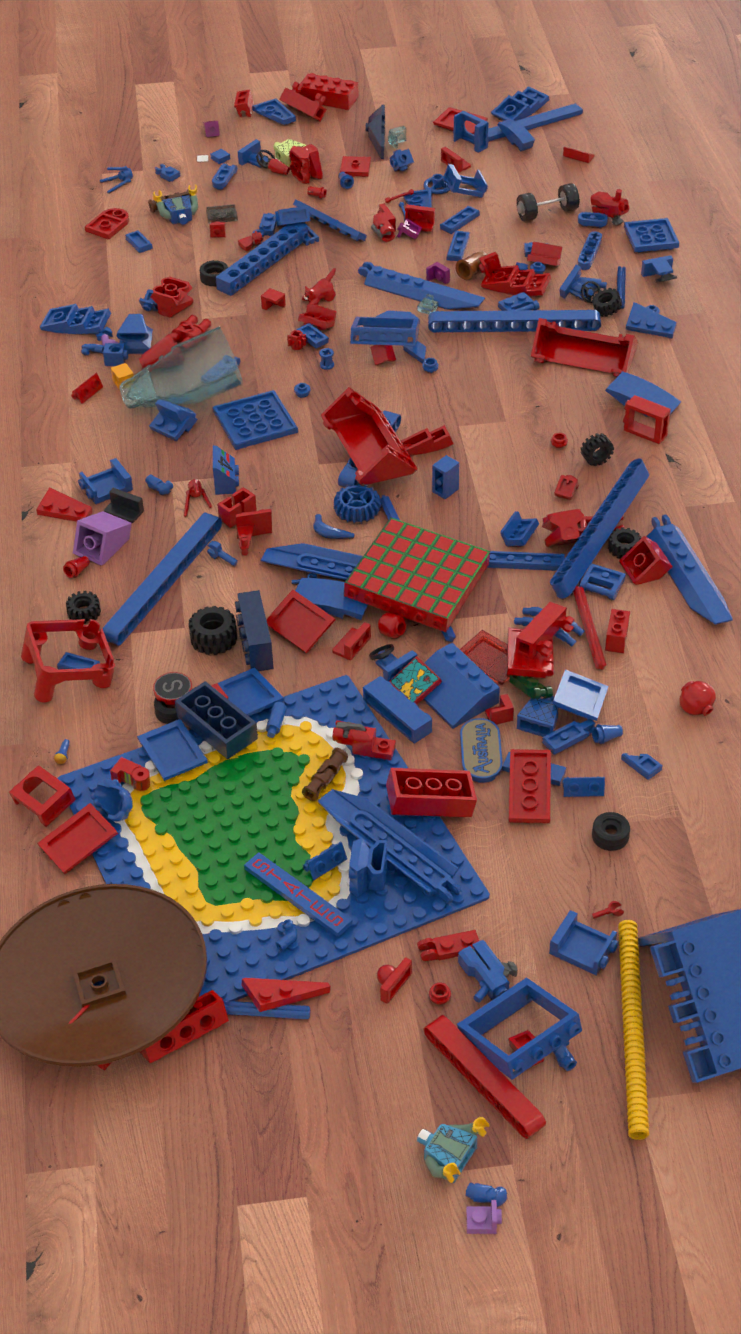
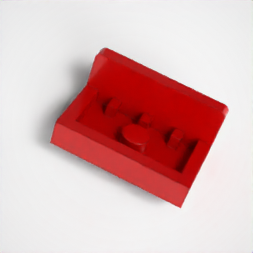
M407 204L405 207V220L407 218L421 226L422 231L431 232L435 225V208Z
M309 303L307 304L306 313L299 314L298 321L303 322L304 325L310 323L317 326L320 330H326L334 326L337 312Z

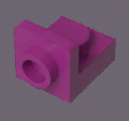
M217 120L203 122L206 137L220 135Z
M406 218L405 222H401L397 228V231H399L397 237H400L402 232H404L409 237L416 239L422 227Z
M435 262L426 268V280L431 281L436 278L442 283L447 284L450 282V269L439 262Z

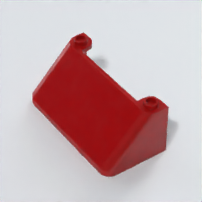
M539 318L531 357L537 363L547 361L611 373L614 377H618L622 372L628 373L638 347V341L635 335L626 334L625 337L623 334H619V337L559 327L556 322H547V319Z
M350 387L321 414L324 420L323 425L328 430L332 429L336 432L358 470L355 472V479L361 485H369L412 475L418 470L383 412L375 404Z

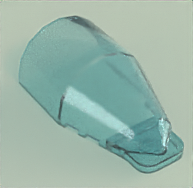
M219 326L171 348L172 351L165 356L161 355L158 358L159 361L152 366L149 364L135 376L123 381L120 385V392L124 404L130 409L138 406L145 408L156 407L155 403L157 400L168 401L176 405L199 404L243 385V380L230 345Z

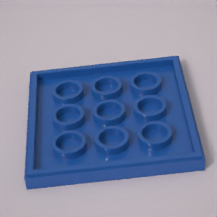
M275 390L212 407L213 413L235 450L298 433V427Z

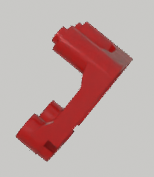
M85 619L31 621L27 624L21 658L26 663L35 664L37 680L34 697L36 700L42 703L51 701L56 684L63 681L92 680L96 687H110L115 663L103 629H100V624L97 621L89 620L88 625H84ZM75 631L79 638L78 644L83 649L93 650L96 648L97 643L100 645L106 663L96 664L92 668L57 670L51 666H44L40 655L42 645L48 639L46 632Z

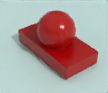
M405 957L397 968L387 964L378 969L377 979L382 985L380 987L381 1001L386 1004L389 1003L412 975V960Z

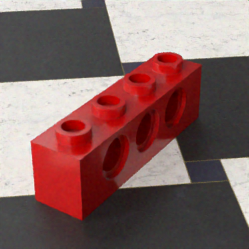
M214 990L197 998L185 1018L171 1032L150 1047L140 1051V1053L149 1063H152L170 1052L180 1049L183 1045L200 1038L209 1031L219 1028L222 1024L229 1021L223 999Z

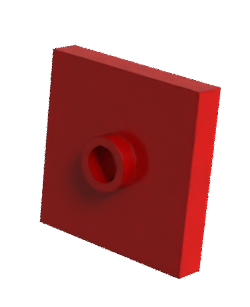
M343 156L340 172H345L351 176L369 177L371 157Z

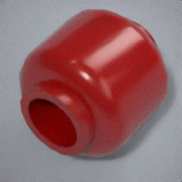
M387 612L379 619L378 629L384 636L399 638L406 630V623L401 615Z

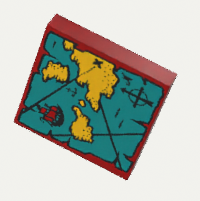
M416 656L389 682L399 692H403L411 702L418 705L442 680Z

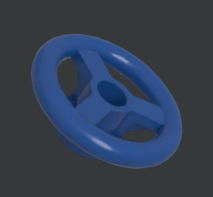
M434 174L423 184L424 189H431L433 194H443L450 190L441 174ZM430 182L433 183L431 188L428 187Z

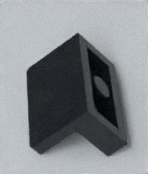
M112 488L109 491L111 503L104 509V512L134 523L144 512L143 499L141 497L116 488Z

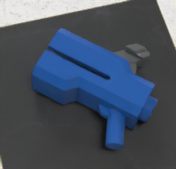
M480 940L472 944V947L468 946L458 953L459 965L468 976L475 977L481 988L473 996V999L478 1003L487 994L491 1000H494L507 991L510 984L507 980L509 974L517 977L518 969L515 963L510 961L508 963L501 962L484 940Z

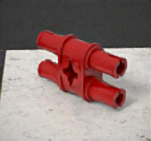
M192 314L187 320L181 321L176 329L171 331L176 341L180 342L178 345L181 352H186L189 347L196 345L197 341L205 336V332L211 327L209 319L205 318L199 325H196L198 318Z

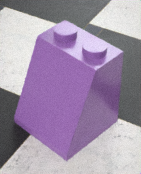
M104 511L77 520L73 554L80 557L86 556L89 561L101 566L104 565L129 540L132 523Z

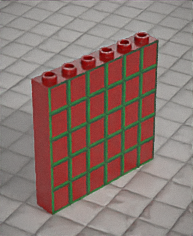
M390 517L345 581L344 596L447 632L488 567L490 551Z

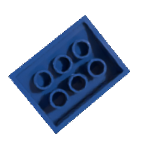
M453 643L437 650L425 662L442 682L423 700L452 729L499 703L500 687Z

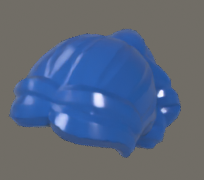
M106 778L99 781L97 786L93 788L94 792L91 794L94 805L102 808L107 813V818L111 821L117 822L127 819L133 806L129 791L123 788L116 779Z

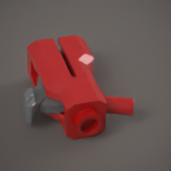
M621 189L616 190L615 197L610 196L606 192L598 191L591 195L590 198L591 205H593L592 212L602 213L611 217L614 225L624 222L620 216L629 211V203L627 199L621 198Z

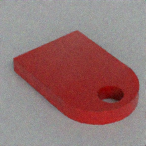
M107 209L84 226L85 232L109 240L129 223V215L124 209Z

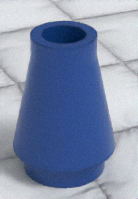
M345 172L339 173L338 178L341 186L344 189L351 188L354 184V178Z
M598 724L592 729L594 742L600 744L623 735L621 725Z

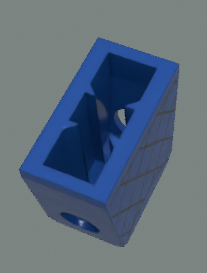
M554 696L552 698H531L517 715V729L541 737L554 732L559 708L552 704Z

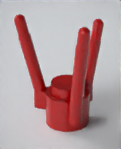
M193 479L188 483L184 517H187L190 496L199 497L202 495L208 507L212 508L205 489L202 488L199 480Z

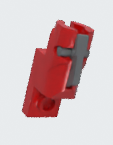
M385 203L379 204V211L373 217L371 229L384 242H389L396 236L394 234L396 232V218Z
M337 720L336 727L333 729V741L352 746V754L392 760L396 740L376 737V728Z

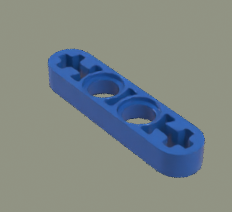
M594 231L589 233L578 258V266L581 267V270L591 268L602 243V234L600 232Z

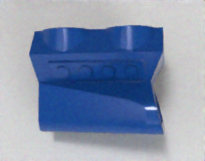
M129 314L119 328L117 338L120 339L119 343L125 344V350H128V354H144L151 348L153 329L146 326L142 314Z
M363 838L353 841L349 863V892L359 897L367 890H384L387 878V841L378 840L370 849Z

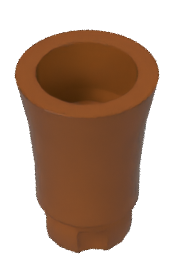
M481 251L457 261L455 269L458 276L464 280L471 279L479 271V258L487 254Z

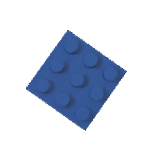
M668 218L624 222V229L634 252L679 248L678 238Z

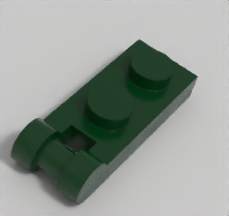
M510 675L509 682L530 698H552L553 689L551 686L545 687L532 677Z

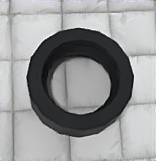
M219 260L203 263L199 269L201 282L207 286H216V276L228 268L227 264Z

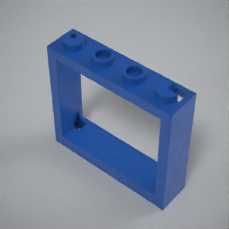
M355 317L351 326V344L415 346L419 335L418 318ZM408 337H412L413 342H408Z
M527 977L457 1024L458 1029L499 1071L511 1080L582 1032L579 1013ZM531 1001H534L560 1020L509 1056L482 1036L485 1032Z

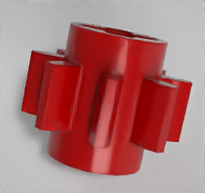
M300 330L292 331L290 335H287L288 346H291L293 350H301L303 345L306 346V334L302 335Z

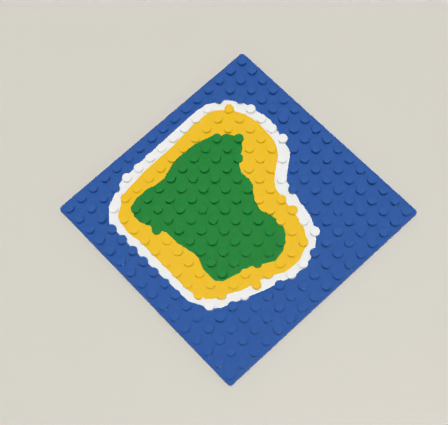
M348 675L284 696L282 703L287 706L280 732L274 738L268 737V732L266 731L272 707L249 716L257 723L258 739L229 759H226L191 729L188 731L207 758L208 763L164 781L143 747L57 778L70 787L76 800L69 806L73 815L91 803L118 832L116 836L92 853L105 883L141 886L165 894L182 905L198 924L203 934L207 951V972L199 997L214 990L223 1001L239 1000L248 996L242 987V978L289 980L486 901L490 897L485 885L440 816L391 814L386 788L390 768H408L396 748L392 760L352 754V746L333 741V729L336 727L337 720L376 728V737L389 739ZM337 747L344 750L348 754L347 762L342 763L337 775L330 781L327 788L319 793L317 801L306 799L302 794L304 786H308L311 782V777L316 774L325 759H329L334 748ZM123 757L148 769L151 785L145 791H137L132 785L121 781L122 787L131 794L133 806L127 819L115 822L107 818V813L102 808L94 805L91 794L94 792L93 788L97 786L99 781L106 778L111 779L110 770ZM332 789L369 799L459 868L453 880L461 886L462 893L456 895L449 890L448 886H445L444 888L453 896V900L450 903L445 902L438 893L429 894L387 861L385 889L382 891L367 890L359 897L349 892V863L353 841L358 838L340 825L320 805L318 800ZM341 841L347 860L313 880L310 871L306 872L303 868L305 861L320 855L330 845H336ZM258 852L351 918L353 924L339 937L335 936L246 871L244 864ZM290 919L297 927V939L286 949L280 951L275 943L283 937L282 923Z

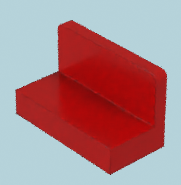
M446 146L441 148V161L447 166L448 164L454 165L458 173L471 168L470 163Z
M533 242L531 254H528L527 261L558 266L560 265L563 247Z
M364 622L359 629L351 628L332 649V652L351 661L371 639V625Z

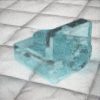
M405 126L389 130L388 142L394 148H398V143L406 141Z

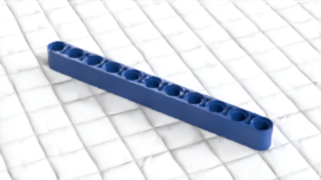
M597 310L434 311L428 316V328L432 332H535L538 320L542 318L547 319V322H556L559 327L581 331H596L601 327L600 313Z
M635 459L628 464L551 578L550 585L559 599L566 598L573 592L650 474L642 459Z
M206 512L198 518L103 627L107 642L120 646L219 532L222 526V518Z

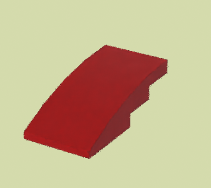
M518 265L503 266L489 272L490 276L484 277L481 287L511 295L524 292L528 296H541L544 294L551 276L550 273L535 274L534 269L519 270Z

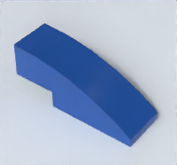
M511 119L498 123L499 128L512 145L516 144L520 151L533 147L535 139L522 125Z

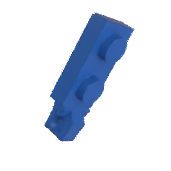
M589 719L582 723L573 721L544 736L542 743L555 755L590 736L589 734L592 733V729L595 727V722Z

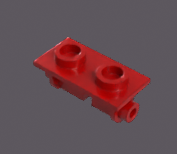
M93 374L73 390L71 397L79 399L81 404H83L104 386L98 374Z

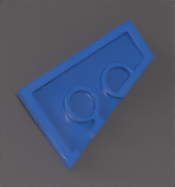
M276 98L252 106V111L280 124L288 125L296 121V116Z
M431 189L414 191L413 195L403 196L408 205L432 208Z
M633 302L626 330L673 338L677 322Z

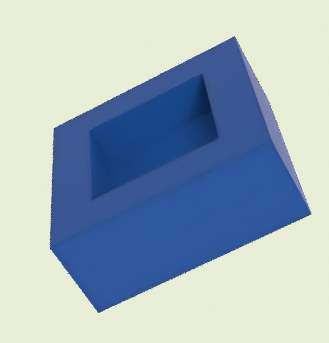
M223 149L210 154L211 159L218 164L230 160V154Z

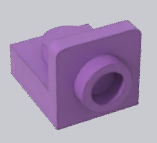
M491 1200V1206L466 1207L467 1234H497V1224H502L501 1209H497L496 1200Z

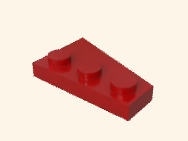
M49 487L36 512L37 515L77 522V520L91 516L92 507Z

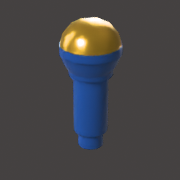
M67 739L62 742L60 750L54 755V761L57 764L67 762V751L70 745Z

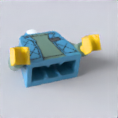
M479 1117L473 1123L465 1125L441 1124L434 1134L425 1129L420 1131L417 1142L426 1146L424 1149V1160L433 1177L447 1179L448 1182L455 1183L477 1149L476 1135L479 1134L481 1137H484L487 1133L484 1127H489L490 1125L484 1117Z

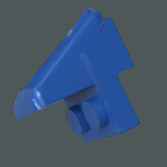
M157 400L155 405L159 413L149 427L157 433L178 441L183 432H189L198 419L195 418L196 413L189 408L168 401Z

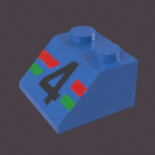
M213 446L215 495L233 494L236 492V487H239V476H236L239 475V465H235L234 457L218 446Z

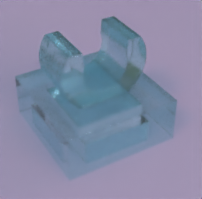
M427 294V298H423L417 306V311L430 314L438 308V302L433 300V295Z

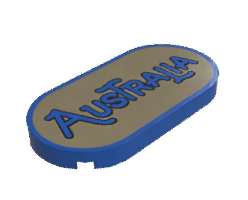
M475 718L464 723L460 730L462 770L470 771L472 780L475 782H490L502 772L500 730L494 722L484 718Z

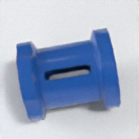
M330 348L321 349L319 352L321 356L320 367L324 370H330L334 367V361L332 360L334 352Z

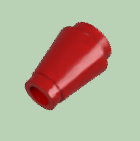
M272 158L268 164V169L271 172L288 175L290 172V167L277 158Z
M86 556L67 561L63 566V571L67 577L76 578L90 564V561Z

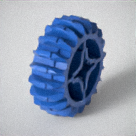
M346 485V488H341L340 491L336 492V496H334V510L337 516L341 517V520L346 519L347 523L353 521L354 524L355 522H368L369 519H374V516L378 515L381 508V499L377 491L373 490V487L368 488L367 485Z

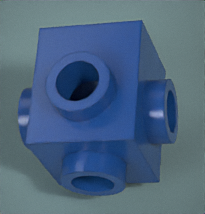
M401 149L396 150L389 158L390 165L394 171L400 170L402 172L414 163L409 149L403 151Z

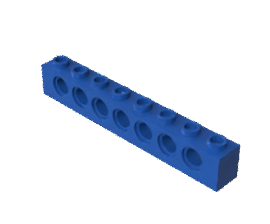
M301 222L287 224L216 276L217 290L232 296L309 238L308 225Z

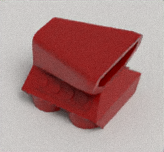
M313 144L303 147L293 146L289 151L292 175L302 184H309L310 177L322 179L323 173L318 148Z
M170 276L163 278L161 285L155 286L153 294L150 296L157 303L158 313L169 318L194 303L193 299L187 295L192 289L190 283Z
M581 509L556 512L542 518L543 524L541 527L552 531L545 538L546 547L576 543L580 537L577 523L584 516Z

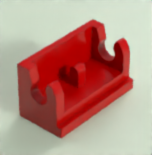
M250 89L238 91L234 107L237 109L240 117H242L241 111H245L247 117H251L252 106L254 105Z

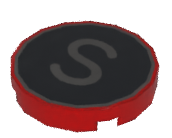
M178 672L163 674L153 684L156 699L168 705H174L175 700L192 690V682L189 677Z

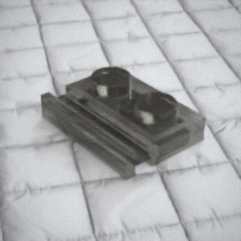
M235 204L206 207L209 224L238 221Z

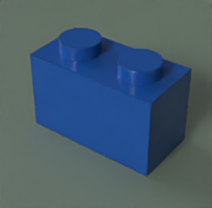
M447 455L432 465V492L443 499H447L459 490V462Z

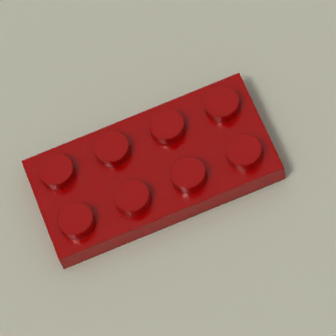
M510 749L509 823H550L551 750Z

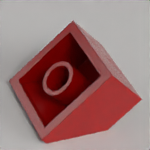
M643 536L619 560L635 585L658 580L673 567L658 544L646 536Z

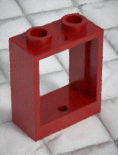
M636 395L625 403L624 431L660 444L668 434L671 409ZM635 411L655 418V428L634 421Z

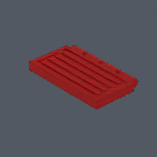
M508 627L507 675L537 678L552 677L554 675L553 637L549 640L552 642V646L548 649L552 653L545 657L538 652L531 659L515 652L516 637L523 629Z

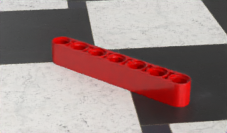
M439 1016L423 1028L427 1039L523 1138H530L546 1125V1120L542 1113L446 1016Z

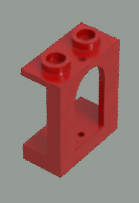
M39 765L9 791L16 805L21 803L36 814L41 824L45 827L76 800L70 787ZM42 782L57 791L44 804H41L29 795Z

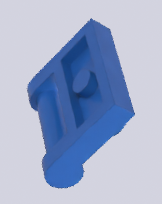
M524 292L498 302V308L502 311L538 310L540 308L538 301L532 300Z
M591 563L579 587H583L584 591L595 592L615 600L619 589L625 581L626 574ZM589 582L596 583V584H599V585H602V586H605V587H609V588H611V590H610V589H607V588H603V587L597 586V585H594V584H591V583H589Z

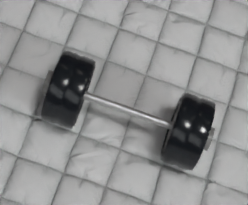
M573 183L561 185L558 189L557 199L540 203L536 202L532 193L518 195L516 205L519 217L522 221L536 219L538 206L558 201L565 212L578 209L580 198L577 187Z

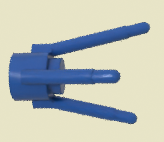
M127 166L107 167V170H120V172H118V175L101 179L100 182L117 178L123 180V182L107 191V193H111L122 185L131 182L133 174Z

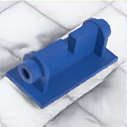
M605 777L564 778L562 780L564 787L563 796H604Z
M342 842L330 845L320 855L305 861L303 868L306 872L310 871L313 880L347 860Z

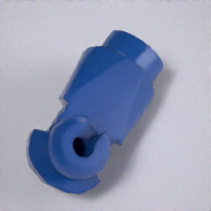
M152 474L148 475L145 479L148 487L158 491L160 495L169 494L171 492L170 489L173 488L171 481L164 483Z
M567 1041L553 1051L559 1066L563 1067L566 1071L572 1070L577 1064V1061L566 1047L570 1044V1041Z
M470 1182L466 1189V1197L478 1203H491V1200H496L497 1207L506 1202L507 1191L502 1186L494 1189L493 1186Z

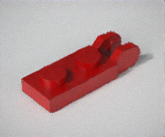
M475 929L433 939L426 938L417 942L418 949L424 950L420 955L423 961H440L458 957V953L468 946L472 947V944L478 942L479 938Z

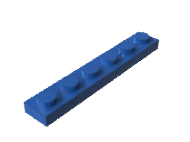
M295 199L293 205L297 207L308 206L310 217L314 219L318 217V221L323 224L330 223L329 227L335 230L339 228V232L345 235L351 234L350 238L354 240H366L367 235Z

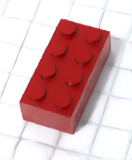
M308 73L300 83L304 87L299 94L315 101L316 94L320 93L326 97V101L322 104L323 106L349 110L359 97L358 82L353 80H343L326 75L320 76Z
M390 768L386 788L392 815L472 817L477 797L470 771Z

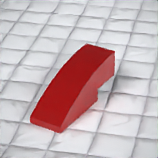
M445 425L431 432L426 428L401 440L409 455L431 453L454 445Z

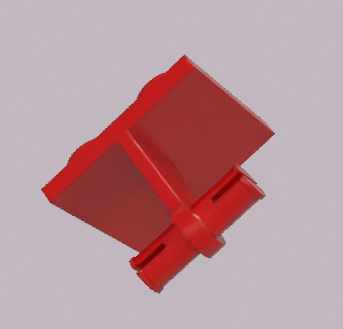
M271 509L236 514L237 539L239 538L240 540L239 548L243 556L249 553L248 549L250 548L252 536L272 533Z

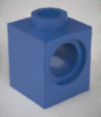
M105 343L103 351L105 366H118L124 364L125 360H128V350H125L124 343Z

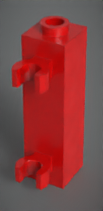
M296 81L293 83L292 90L285 87L279 99L280 101L321 122L327 110L321 106L326 101V97L317 93L315 101H312L300 95L299 92L303 90L304 86Z
M549 602L516 637L515 652L531 659L538 652L548 657L552 653L551 650H548L552 646V642L549 640L560 628L565 632H571L574 629V626H571L575 619L571 616L566 617V607Z

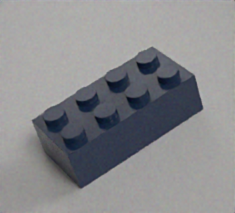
M260 590L237 593L238 601H235L236 613L239 612V614L236 615L237 626H241L239 628L240 639H244V641H241L243 652H247V654H244L245 663L250 665V669L255 667L258 671L274 669L272 642Z
M206 681L175 700L177 717L226 759L231 758L258 739L257 723Z

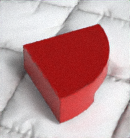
M248 236L238 240V245L245 251L250 250L253 245V237Z

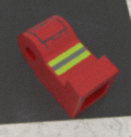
M123 757L110 770L111 780L116 779L119 783L121 781L132 785L137 791H145L151 785L148 769Z

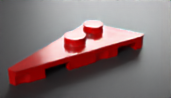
M242 978V987L259 1012L330 993L331 988L328 982Z

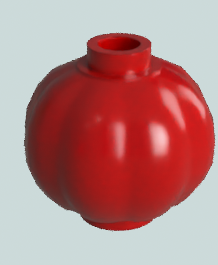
M690 681L682 687L679 703L686 713L690 715L703 714L706 716L713 711L712 706L716 699V693L710 684L703 681Z

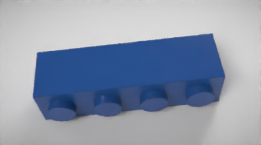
M379 676L363 687V699L411 742L415 744L432 733L431 716L428 713H424L416 703L411 702L403 692H399L393 687L391 682Z

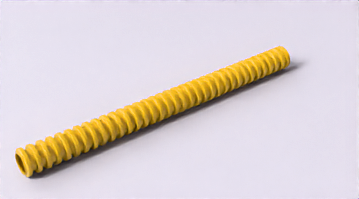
M624 920L618 924L623 1004L624 1057L626 1065L625 1077L627 1084L628 1136L632 1139L642 1140L649 1136V1118L647 1110L638 926L635 921Z

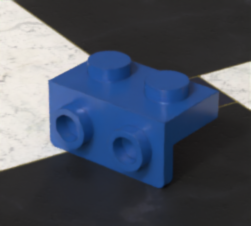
M516 511L500 531L501 537L506 546H523L534 533L539 522L537 518L522 519L519 512Z

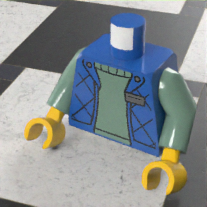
M195 184L194 190L190 189V185L188 186L191 196H181L162 201V192L158 191L159 196H156L154 192L153 200L157 201L156 205L160 215L168 219L172 224L180 223L185 225L188 221H192V215H195L198 210L197 185Z

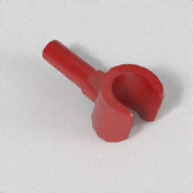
M612 901L609 903L608 908L592 915L594 919L611 913L619 917L623 915L624 911L622 909L615 910L621 904L617 901Z

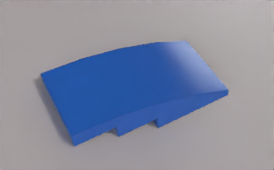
M528 86L523 92L518 91L513 96L508 95L491 112V115L504 121L507 119L520 120L540 109L549 101V96Z
M77 304L49 309L40 329L65 334L102 332L111 312L109 308L95 311L93 306L79 309Z
M622 372L605 390L624 406L628 400L636 395L670 408V415L681 403L680 400L655 384L626 372Z
M301 578L295 590L326 613L342 619L344 615H348L362 620L368 604L345 597V582Z

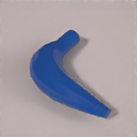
M320 514L315 515L313 527L320 536L330 539L354 538V533L326 525L322 522Z

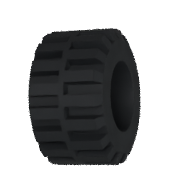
M207 606L192 614L188 624L191 645H193L195 650H198L200 653L205 652L206 655H218V653H225V650H230L236 644V620L234 614L230 613V610H224V607Z

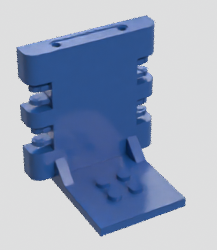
M741 909L717 913L639 937V947L661 943L649 947L659 977H665L674 973L678 974V977L665 982L667 986L681 983L683 991L672 993L670 995L671 1000L685 997L686 1000L671 1004L668 1008L673 1023H679L692 1018V1022L680 1026L681 1031H689L692 1028L696 1030L697 1036L688 1037L684 1042L685 1045L697 1042L700 1045L683 1051L692 1083H698L740 1069Z

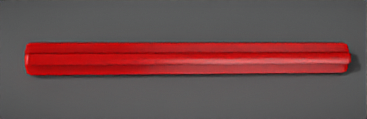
M576 586L573 593L595 668L603 670L606 666V661L583 587Z

